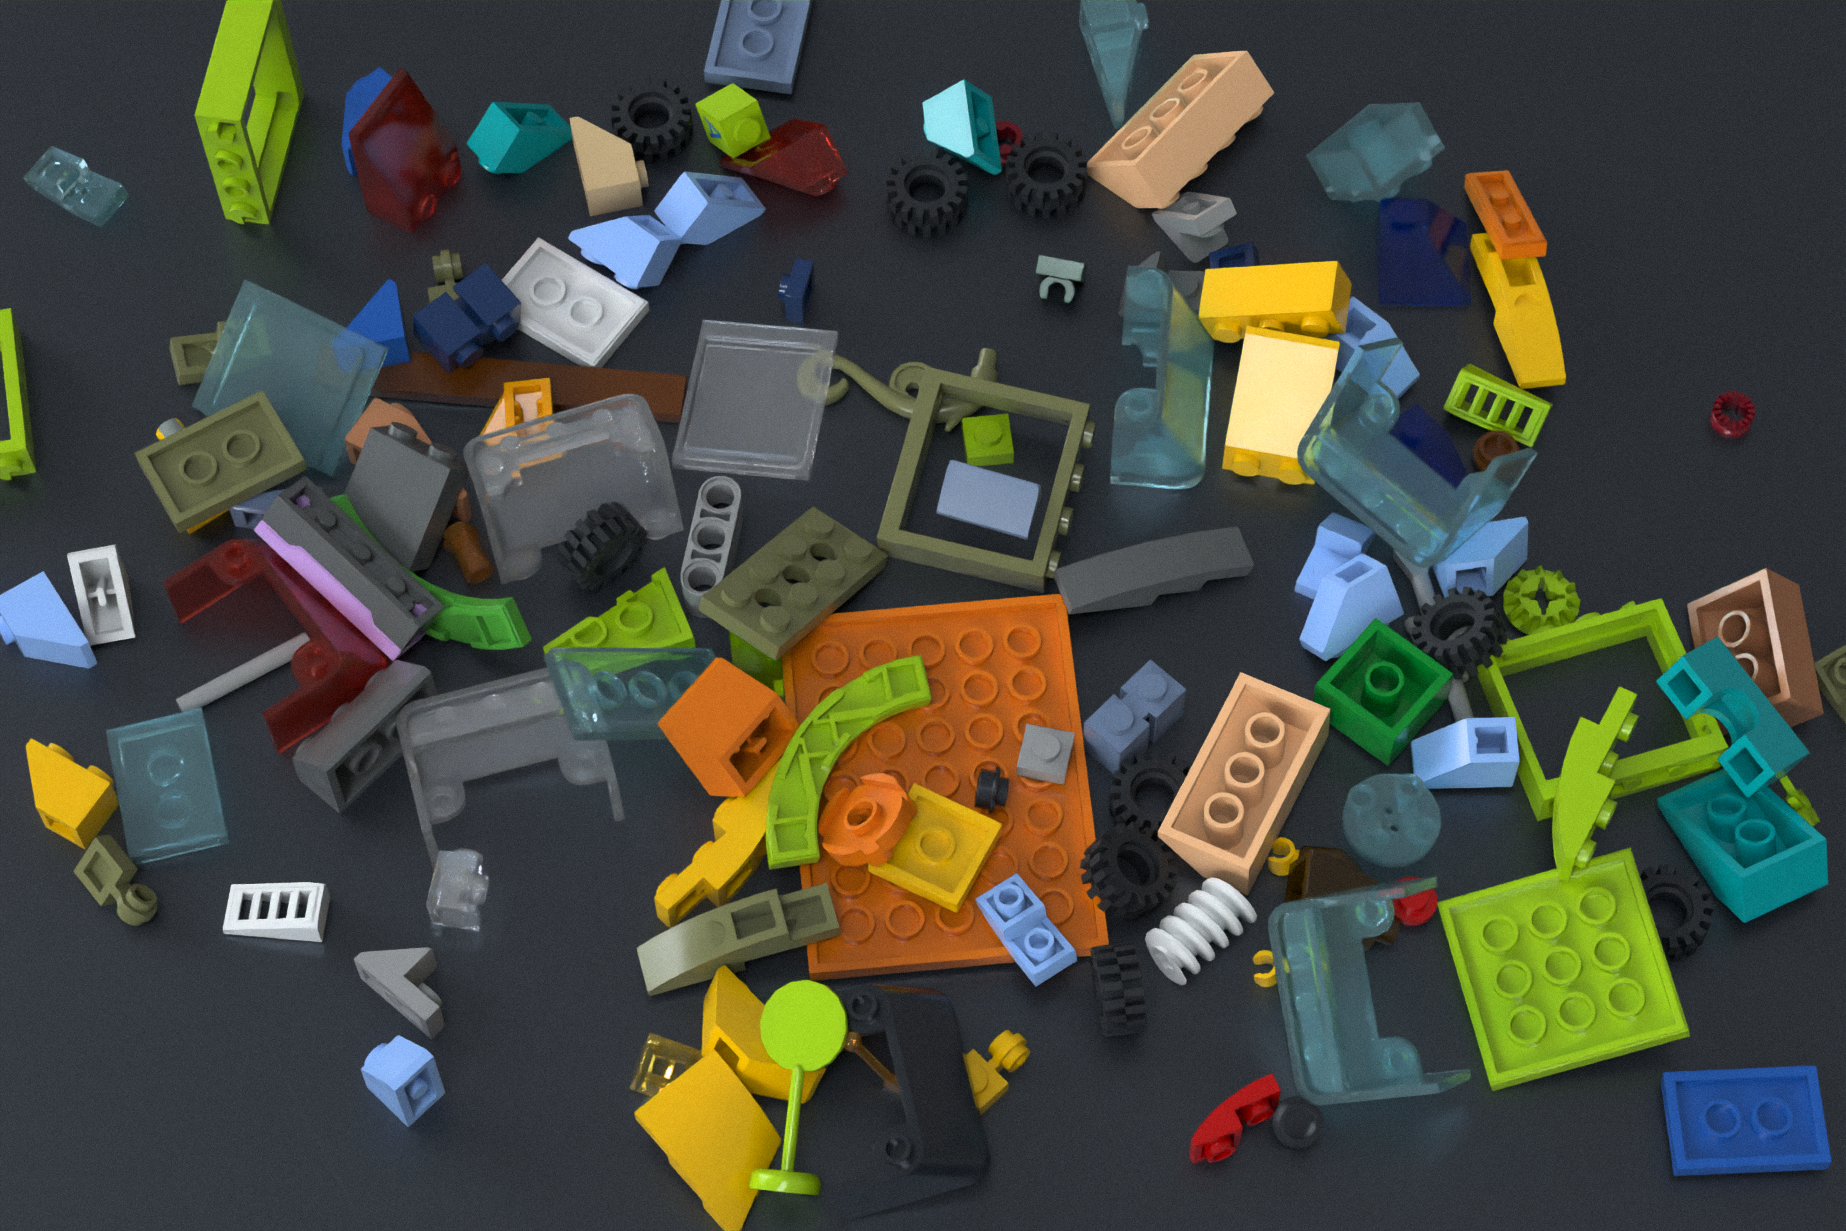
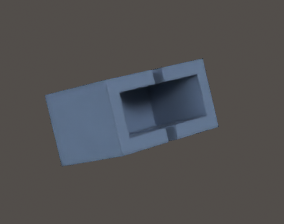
M1150 659L1121 687L1120 699L1113 694L1084 722V750L1113 775L1116 770L1120 772L1123 761L1128 759L1131 763H1134V754L1139 752L1144 754L1148 750L1149 740L1155 743L1184 715L1187 689Z

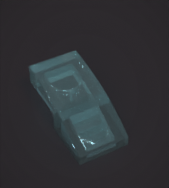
M53 146L44 153L23 177L27 184L54 203L101 228L129 197L123 184L90 171L84 159Z

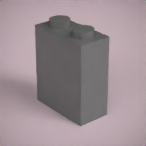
M391 422L389 426L370 428L344 494H347L357 515L376 541L400 564L413 572L430 568L471 466L456 459L458 453L454 449L435 442L429 445L416 438L418 432L413 428L398 422Z

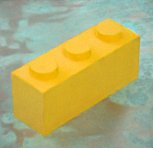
M1338 261L1205 269L1198 319L1213 340L1225 343H1234L1244 339L1247 326L1315 338H1323L1328 334L1345 333L1352 283Z

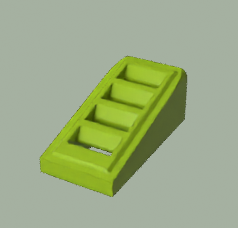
M1468 364L1459 372L1443 410L1488 430L1506 432L1515 441L1533 447L1553 404L1472 364ZM1473 384L1478 386L1479 389L1472 404L1464 400ZM1489 392L1497 394L1490 411L1486 412L1482 410ZM1510 399L1515 401V404L1507 421L1499 417L1507 400ZM1525 406L1532 408L1533 411L1523 430L1516 425Z

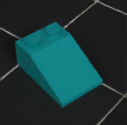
M1721 769L1657 798L1658 808L1715 896L1743 923L1828 885L1827 839L1769 787L1747 798L1726 770Z

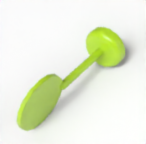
M811 980L790 982L776 990L765 1004L760 1020L761 1040L768 1055L781 1067L792 1070L781 1170L767 1168L754 1170L750 1176L749 1188L821 1195L822 1180L818 1175L794 1171L804 1072L818 1071L834 1061L843 1049L846 1041L848 1018L847 1011L840 997L827 985Z

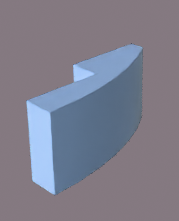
M1017 873L976 898L977 906L989 925L1035 987L1077 961L1075 949L1048 919L1045 905Z

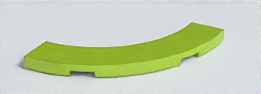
M922 655L897 659L864 672L863 676L852 680L840 689L834 690L813 709L799 726L782 756L769 794L766 814V851L769 870L818 863L820 853L817 839V817L819 801L827 777L845 750L871 727L901 712L929 706L932 698Z

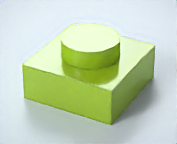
M1008 414L962 418V433L967 464L987 466L1014 463V450Z

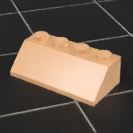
M1247 50L1195 54L1087 162V175L1135 208L1164 209L1172 205L1179 198V191L1189 180L1200 176L1207 169V162L1218 151L1225 149L1235 140V133L1245 123L1261 114L1263 111L1262 105L1274 94V91Z
M1240 672L1158 830V837L1201 876L1207 879L1211 877L1221 879L1240 893L1248 896L1272 849L1273 842L1277 839L1329 736L1330 708Z

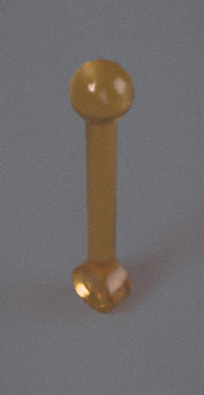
M848 1032L844 1044L845 1050L855 1051L884 1080L883 1086L894 1092H900L897 1076L884 1067L862 1045V1038L858 1033Z

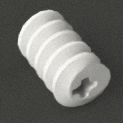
M1211 877L1203 882L1202 891L1196 890L1189 895L1188 903H1181L1175 907L1174 916L1168 915L1160 921V929L1154 928L1147 932L1145 941L1151 957L1166 977L1179 985H1185L1187 981L1181 971L1183 967L1193 974H1198L1201 971V966L1195 956L1198 954L1203 959L1212 961L1215 958V953L1209 943L1213 942L1222 949L1226 948L1229 945V940L1224 930L1227 929L1230 933L1239 936L1243 933V927L1238 917L1240 916L1249 923H1254L1257 919V914L1252 905L1238 890L1221 879Z

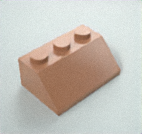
M1765 568L1687 604L1694 648L1696 649L1718 636L1790 728L1824 714L1799 584ZM1715 718L1722 734H1729L1723 723Z

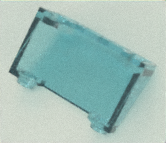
M1128 265L1122 345H1131L1132 342L1142 352L1143 366L1157 367L1155 389L1132 388L1123 392L1117 400L1114 416L1110 484L1179 490L1189 489L1202 480L1205 471L1215 342L1198 319V313L1165 272L1152 267Z

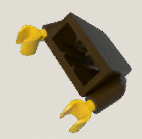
M1280 837L1273 842V853L1286 855L1284 858H1276L1274 856L1267 858L1268 868L1273 874L1277 876L1288 875L1278 951L1284 952L1285 956L1278 959L1271 951L1262 950L1257 952L1253 957L1254 965L1271 964L1274 967L1269 973L1253 975L1256 984L1261 987L1273 986L1279 981L1281 973H1286L1289 978L1330 972L1351 965L1356 958L1372 948L1374 941L1388 946L1394 943L1400 929L1399 918L1378 911L1381 894L1380 884L1377 880L1365 875L1364 870L1346 851L1339 848L1303 845L1300 850H1296L1293 842L1285 837Z

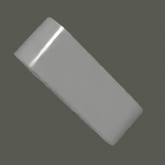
M715 476L706 480L699 490L680 574L683 604L689 613L699 618H709L698 610L702 596L709 590L699 592L694 590V588L699 585H710L713 588L732 572L743 524L741 489L737 482L726 476ZM718 503L730 504L728 507L723 509H717L713 507ZM716 543L721 545V547L715 550L703 548L708 544Z

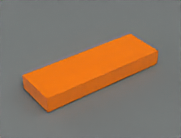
M1505 170L1465 174L1464 189L1500 259L1546 256L1547 241L1510 172Z

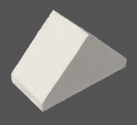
M116 544L68 553L67 558L85 637L90 646L134 638L136 632L129 576Z

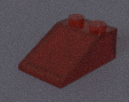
M399 68L348 135L367 212L412 234L421 221H426L431 217L437 200L446 188H452L460 177L462 166L455 140L409 73Z

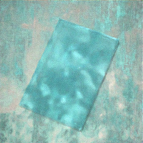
M202 708L106 730L129 859L135 866L230 843L205 715Z

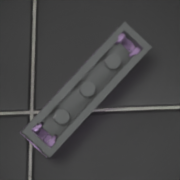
M306 476L276 497L254 529L273 550L287 561L393 662L421 640L445 608L442 603Z

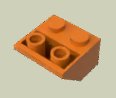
M715 658L657 722L660 729L710 796L746 797L784 754L787 745L800 726L776 692L723 658Z

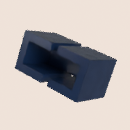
M486 263L453 286V291L459 296L455 301L445 292L413 315V335L448 374L459 366L466 368L472 365L483 353L481 346L485 343L489 345L496 339L499 342L504 341L519 327L521 317L520 300Z

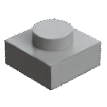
M1026 724L1016 775L1064 785L1074 745L1075 733Z

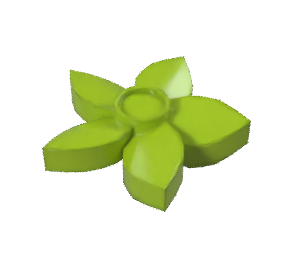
M1787 775L1779 779L1787 795L1784 799L1790 804L1789 806L1812 827L1819 823L1820 820L1801 788L1796 790Z

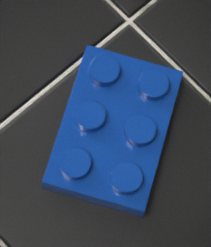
M1816 1065L1663 1072L1660 1081L1674 1176L1828 1169L1832 1163Z

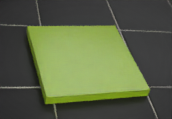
M1631 848L1591 858L1585 870L1576 866L1569 882L1559 879L1556 868L1437 902L1492 1091L1690 1037L1688 1025Z

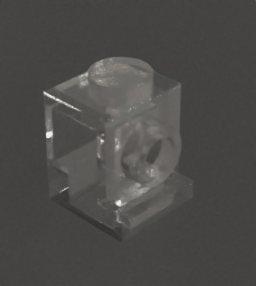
M465 848L456 849L454 852L439 850L426 901L432 924L474 931L481 930L482 919L477 904L483 905L485 903L489 877L488 875H483L481 868L483 856L480 853Z

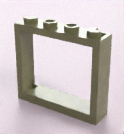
M925 367L878 531V548L887 553L889 557L1044 593L1048 577L1054 578L1053 573L1056 569L1060 568L1062 552L1056 550L1060 534L1068 536L1074 515V508L1068 507L1071 492L1079 493L1082 487L1086 465L1079 464L1083 448L1091 450L1094 443L1097 422L1091 421L1090 404ZM943 397L1069 425L1033 561L906 531Z

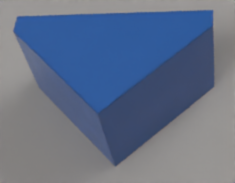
M391 279L384 283L333 342L332 346L339 369L343 372L352 373L411 362L403 306L397 284Z

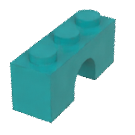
M1718 636L1683 655L1656 681L1686 720L1694 715L1703 713L1717 718L1727 728L1731 737V747L1717 760L1747 798L1784 777L1810 754L1801 740Z

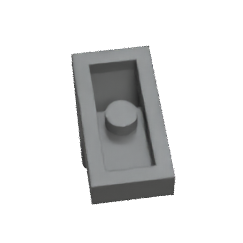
M1187 191L1179 196L1172 205L1156 210L1152 213L1155 222L1193 263H1196L1209 256L1210 252L1217 251L1228 243L1223 222L1235 216L1237 212L1231 199L1228 197Z
M422 947L360 952L354 958L360 978L431 1040L446 1026L440 1006L443 1004L441 999L431 988L422 983L437 968L433 949Z

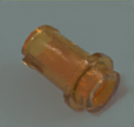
M460 521L445 530L443 545L448 552H453L465 575L466 582L477 584L489 578L494 572V567L490 564L478 541L480 534L475 526H470L467 521Z

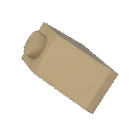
M578 116L569 118L573 145L590 216L643 206L641 188L649 187L644 160L635 161L631 144Z

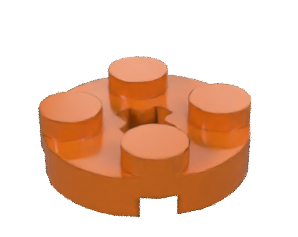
M873 773L859 778L864 784L858 786L850 792L845 786L837 792L829 801L820 817L818 832L824 837V841L821 844L831 857L842 865L859 866L869 862L872 866H880L886 863L894 853V846L902 838L910 822L917 814V805L894 777L884 773Z

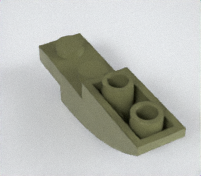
M825 883L778 896L776 888L723 905L680 923L637 947V952L648 995L652 996L713 979L717 969L723 965H726L732 973L746 970L744 964L746 961L841 935L828 885Z

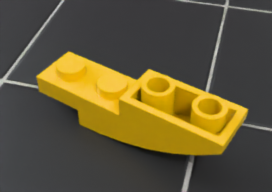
M1487 233L1472 234L1470 250L1495 307L1496 313L1493 325L1519 388L1529 389L1565 385L1566 373L1559 332L1548 289L1537 258L1501 260Z
M782 757L770 768L746 797H729L717 808L712 819L716 842L708 841L702 845L693 856L692 863L679 875L677 873L669 875L659 885L656 896H654L657 917L669 928L676 926L706 897L717 907L726 905L756 871L767 854L766 814L768 799L775 773Z

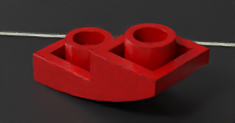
M1273 1073L1237 1091L1205 1119L1191 1139L1189 1157L1193 1164L1205 1159L1209 1163H1214L1229 1157L1236 1151V1147L1240 1145L1243 1130L1241 1123L1245 1122L1247 1126H1253L1273 1115L1279 1103L1281 1093Z

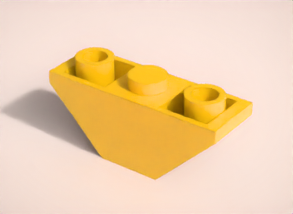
M723 965L717 969L703 1000L701 1055L704 1057L715 1049L750 1093L788 1101L792 1070L783 1068L768 1055L761 1040L760 1020L765 1005L750 991L743 981L739 980L726 965ZM825 1067L818 1071L804 1072L802 1104L811 1100L826 1070Z

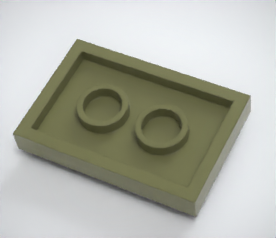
M263 390L135 453L138 464L178 533L307 470L303 456Z

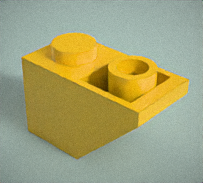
M31 738L26 744V752L35 806L46 828L86 850L120 804L112 787L114 782L109 775L95 766L90 765L85 769L73 762L74 758L62 747L54 743H50L46 747Z

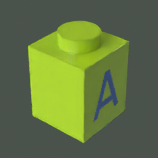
M734 83L695 103L708 140L733 159L771 138L758 101Z

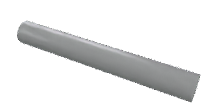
M303 632L177 698L176 702L183 715L186 716L314 649L306 632Z

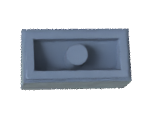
M950 460L936 514L1028 540L1042 498L1041 486L1037 483L956 460Z

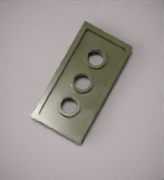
M812 506L705 593L701 598L698 610L776 661L885 569L889 555ZM820 556L826 558L827 560H823L820 562L814 559L813 557ZM785 579H795L800 582L791 584ZM757 602H768L774 606L762 607Z

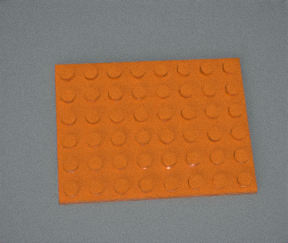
M1061 594L830 614L781 656L786 706L800 725L813 709L834 690L840 689L852 680L863 676L864 672L897 659L922 655L932 698L929 706L914 708L893 715L864 732L840 756L824 784L817 817V839L820 858L818 863L800 865L801 886L803 890L827 883L841 935L807 944L809 978L811 981L1015 963L1016 961L1002 944L977 906L976 898L1016 873L1045 905L1048 919L1075 949L1076 957L1091 956L1092 947L1109 945L1105 911L1103 912L1097 907L1101 899L1098 895L1090 899L1086 892L1092 888L1091 883L1082 884L1081 875L1087 871L1080 868L1081 860L1086 857L1084 855L1085 850L1096 841L1067 608ZM1026 724L1075 733L1074 745L1064 785L1016 775ZM996 766H999L1001 768L1000 776L1009 778L1005 807L995 806L994 813L988 814V809L974 807L979 772L981 768L995 770ZM873 773H884L894 777L907 793H909L913 784L916 783L1002 823V834L958 913H955L868 872V863L859 866H846L835 861L821 844L824 841V837L818 832L820 817L832 797L845 786L851 792L858 786L863 785L864 783L859 779L863 776Z

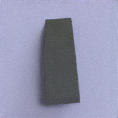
M1235 526L1182 534L1107 552L1058 568L1053 573L1068 613L1077 614L1149 606L1153 604L1158 595L1199 591L1207 580L1247 576L1255 565L1239 527Z

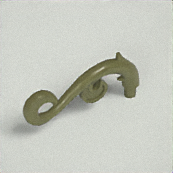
M989 348L981 349L978 364L972 368L970 377L997 383L999 374L995 367L998 353ZM819 353L803 362L797 374V386L800 394L808 402L815 405L828 406L845 396L849 390V383L846 378H842L836 385L823 386L818 382V376L824 370L840 369L884 407L902 417L911 419L916 398L907 392L911 388L918 389L919 391L925 367L931 366L922 362L901 364L893 371L890 385L887 386L847 358L833 353ZM951 398L942 400L936 423L946 422L944 430L950 432L962 418L972 415L983 406Z

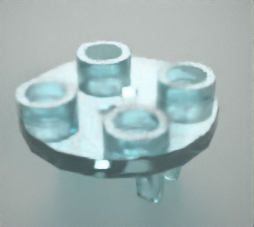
M1377 774L1361 781L1349 790L1342 812L1343 833L1351 848L1366 861L1383 867H1405L1423 859L1435 846L1441 829L1440 808L1432 793L1424 787L1422 779L1413 774ZM1390 809L1393 813L1387 814L1384 810ZM1397 827L1398 831L1394 832L1390 828Z

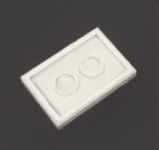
M539 237L502 279L503 283L521 302V317L517 329L579 366L602 368L649 312L648 301Z

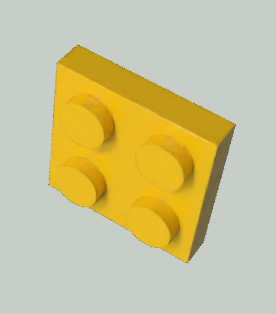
M914 783L908 795L917 805L916 816L910 822L902 838L894 846L892 857L880 866H872L868 863V872L958 913L1002 834V823Z

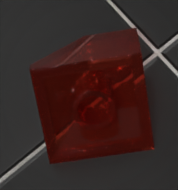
M796 118L769 131L771 138L734 159L729 155L719 159L722 168L795 191L812 194L813 196H819L831 191L837 186L835 180L848 174L827 126Z

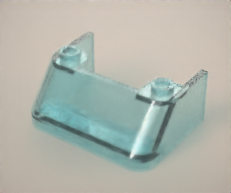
M1396 337L1357 347L1298 445L1297 457L1302 470L1409 562L1415 566L1426 568L1444 562L1502 510L1538 453L1532 448H1527L1495 457L1485 472L1480 471L1469 474L1462 480L1457 489L1450 485L1390 434L1399 418L1400 404L1395 393L1381 379L1403 345V342Z
M1436 877L1369 885L1283 903L1272 911L1268 921V932L1293 1076L1298 1093L1307 1102L1313 1105H1331L1437 1094L1471 1080L1470 1069L1423 1074L1420 1055L1416 1047L1409 1040L1399 1036L1379 1038L1362 938L1381 935L1392 925L1394 920L1393 899L1408 897L1438 887Z

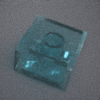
M1420 102L1369 104L1310 151L1306 157L1331 200H1351L1353 203L1362 200L1384 202L1399 193L1401 190L1399 185L1406 179L1426 171L1433 163L1431 159L1445 147Z

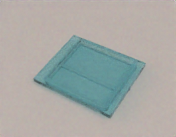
M244 279L192 407L202 411L209 417L263 390L303 456L306 466L313 467L329 476H335L346 451L344 438L362 415L389 348L250 280Z

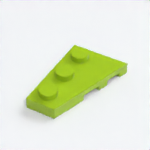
M665 567L651 575L652 582L637 592L633 593L631 590H628L616 598L617 605L599 617H587L543 646L545 659L559 694L696 649L693 633Z

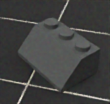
M395 660L386 670L377 671L367 682L365 690L351 703L346 702L334 712L330 723L317 735L309 736L300 744L296 755L292 758L299 780L339 814L345 811L443 716L432 672L425 666Z

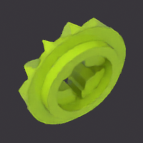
M1540 565L1535 570L1525 571L1521 569L1516 577L1511 581L1508 580L1503 594V609L1511 624L1521 632L1529 635L1535 629L1545 625L1560 627L1574 623L1579 613L1581 599L1578 598L1575 582L1570 583L1566 580L1561 570L1551 572L1544 570L1542 565ZM1539 588H1543L1546 598L1552 600L1549 601L1544 615L1541 614L1538 601L1530 600L1535 598Z

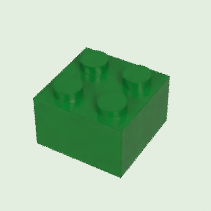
M1375 618L1316 683L1313 702L1330 708V724L1389 766L1447 701L1453 673Z

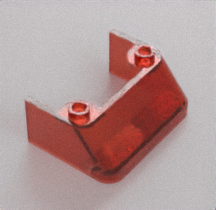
M232 539L162 581L174 614L180 624H182L240 586L263 575L312 638L300 646L291 659L293 675L301 688L262 712L273 747L280 754L329 722L334 712L346 702L351 703L365 690L369 679L377 671L386 670L390 666V662L384 652L264 540Z

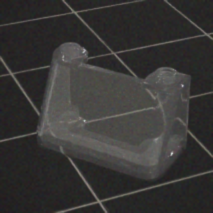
M617 395L473 438L463 449L466 467L501 584L531 577L540 569L543 563L540 549L567 541L564 535L568 530L574 531L577 527L574 523L579 518L584 521L587 518V512L593 508L598 511L600 505L604 503L608 505L611 502L621 503L647 531L648 535L645 537L648 539L658 540L684 530L665 442L647 401L640 395Z

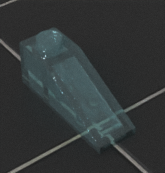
M1080 0L1079 26L1114 129H1119L1123 127L1142 48L1143 30L1149 27L1146 7L1143 2L1137 4L1136 0Z

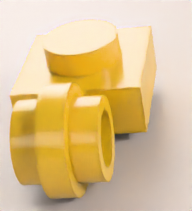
M1005 1030L998 1035L988 1048V1052L992 1055V1059L988 1062L974 1049L966 1055L980 1115L1008 1091L1009 1083L999 1072L1003 1068L1009 1073L1015 1071L1030 1055L1031 1051L1026 1047L1027 1040L1020 1033L1013 1034L1010 1030Z

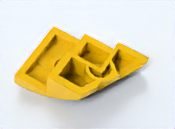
M713 1049L636 1110L634 1114L637 1122L666 1153L670 1165L700 1197L704 1209L724 1231H742L743 1223L753 1201L760 1193L759 1189L749 1188L751 1173L758 1168L768 1169L773 1164L781 1147L782 1139L744 1084Z

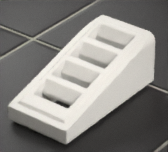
M311 882L233 884L230 888L223 932L224 934L322 942L330 902L327 886L323 883ZM252 900L249 919L239 920L242 901ZM262 901L270 902L267 919H259ZM281 903H289L286 918L278 919ZM299 904L307 905L305 918H297Z

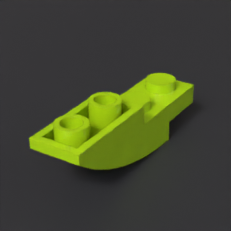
M1620 686L1599 725L1580 717L1571 737L1558 780L1553 806L1552 838L1558 877L1566 882H1569L1576 866L1584 870L1587 867L1597 845V842L1591 840V837L1597 826L1604 830L1607 828L1618 803L1610 799L1615 780L1610 779V776L1619 758V754L1614 753L1613 750L1618 740L1626 743L1629 741L1639 719L1638 715L1632 713L1637 694Z

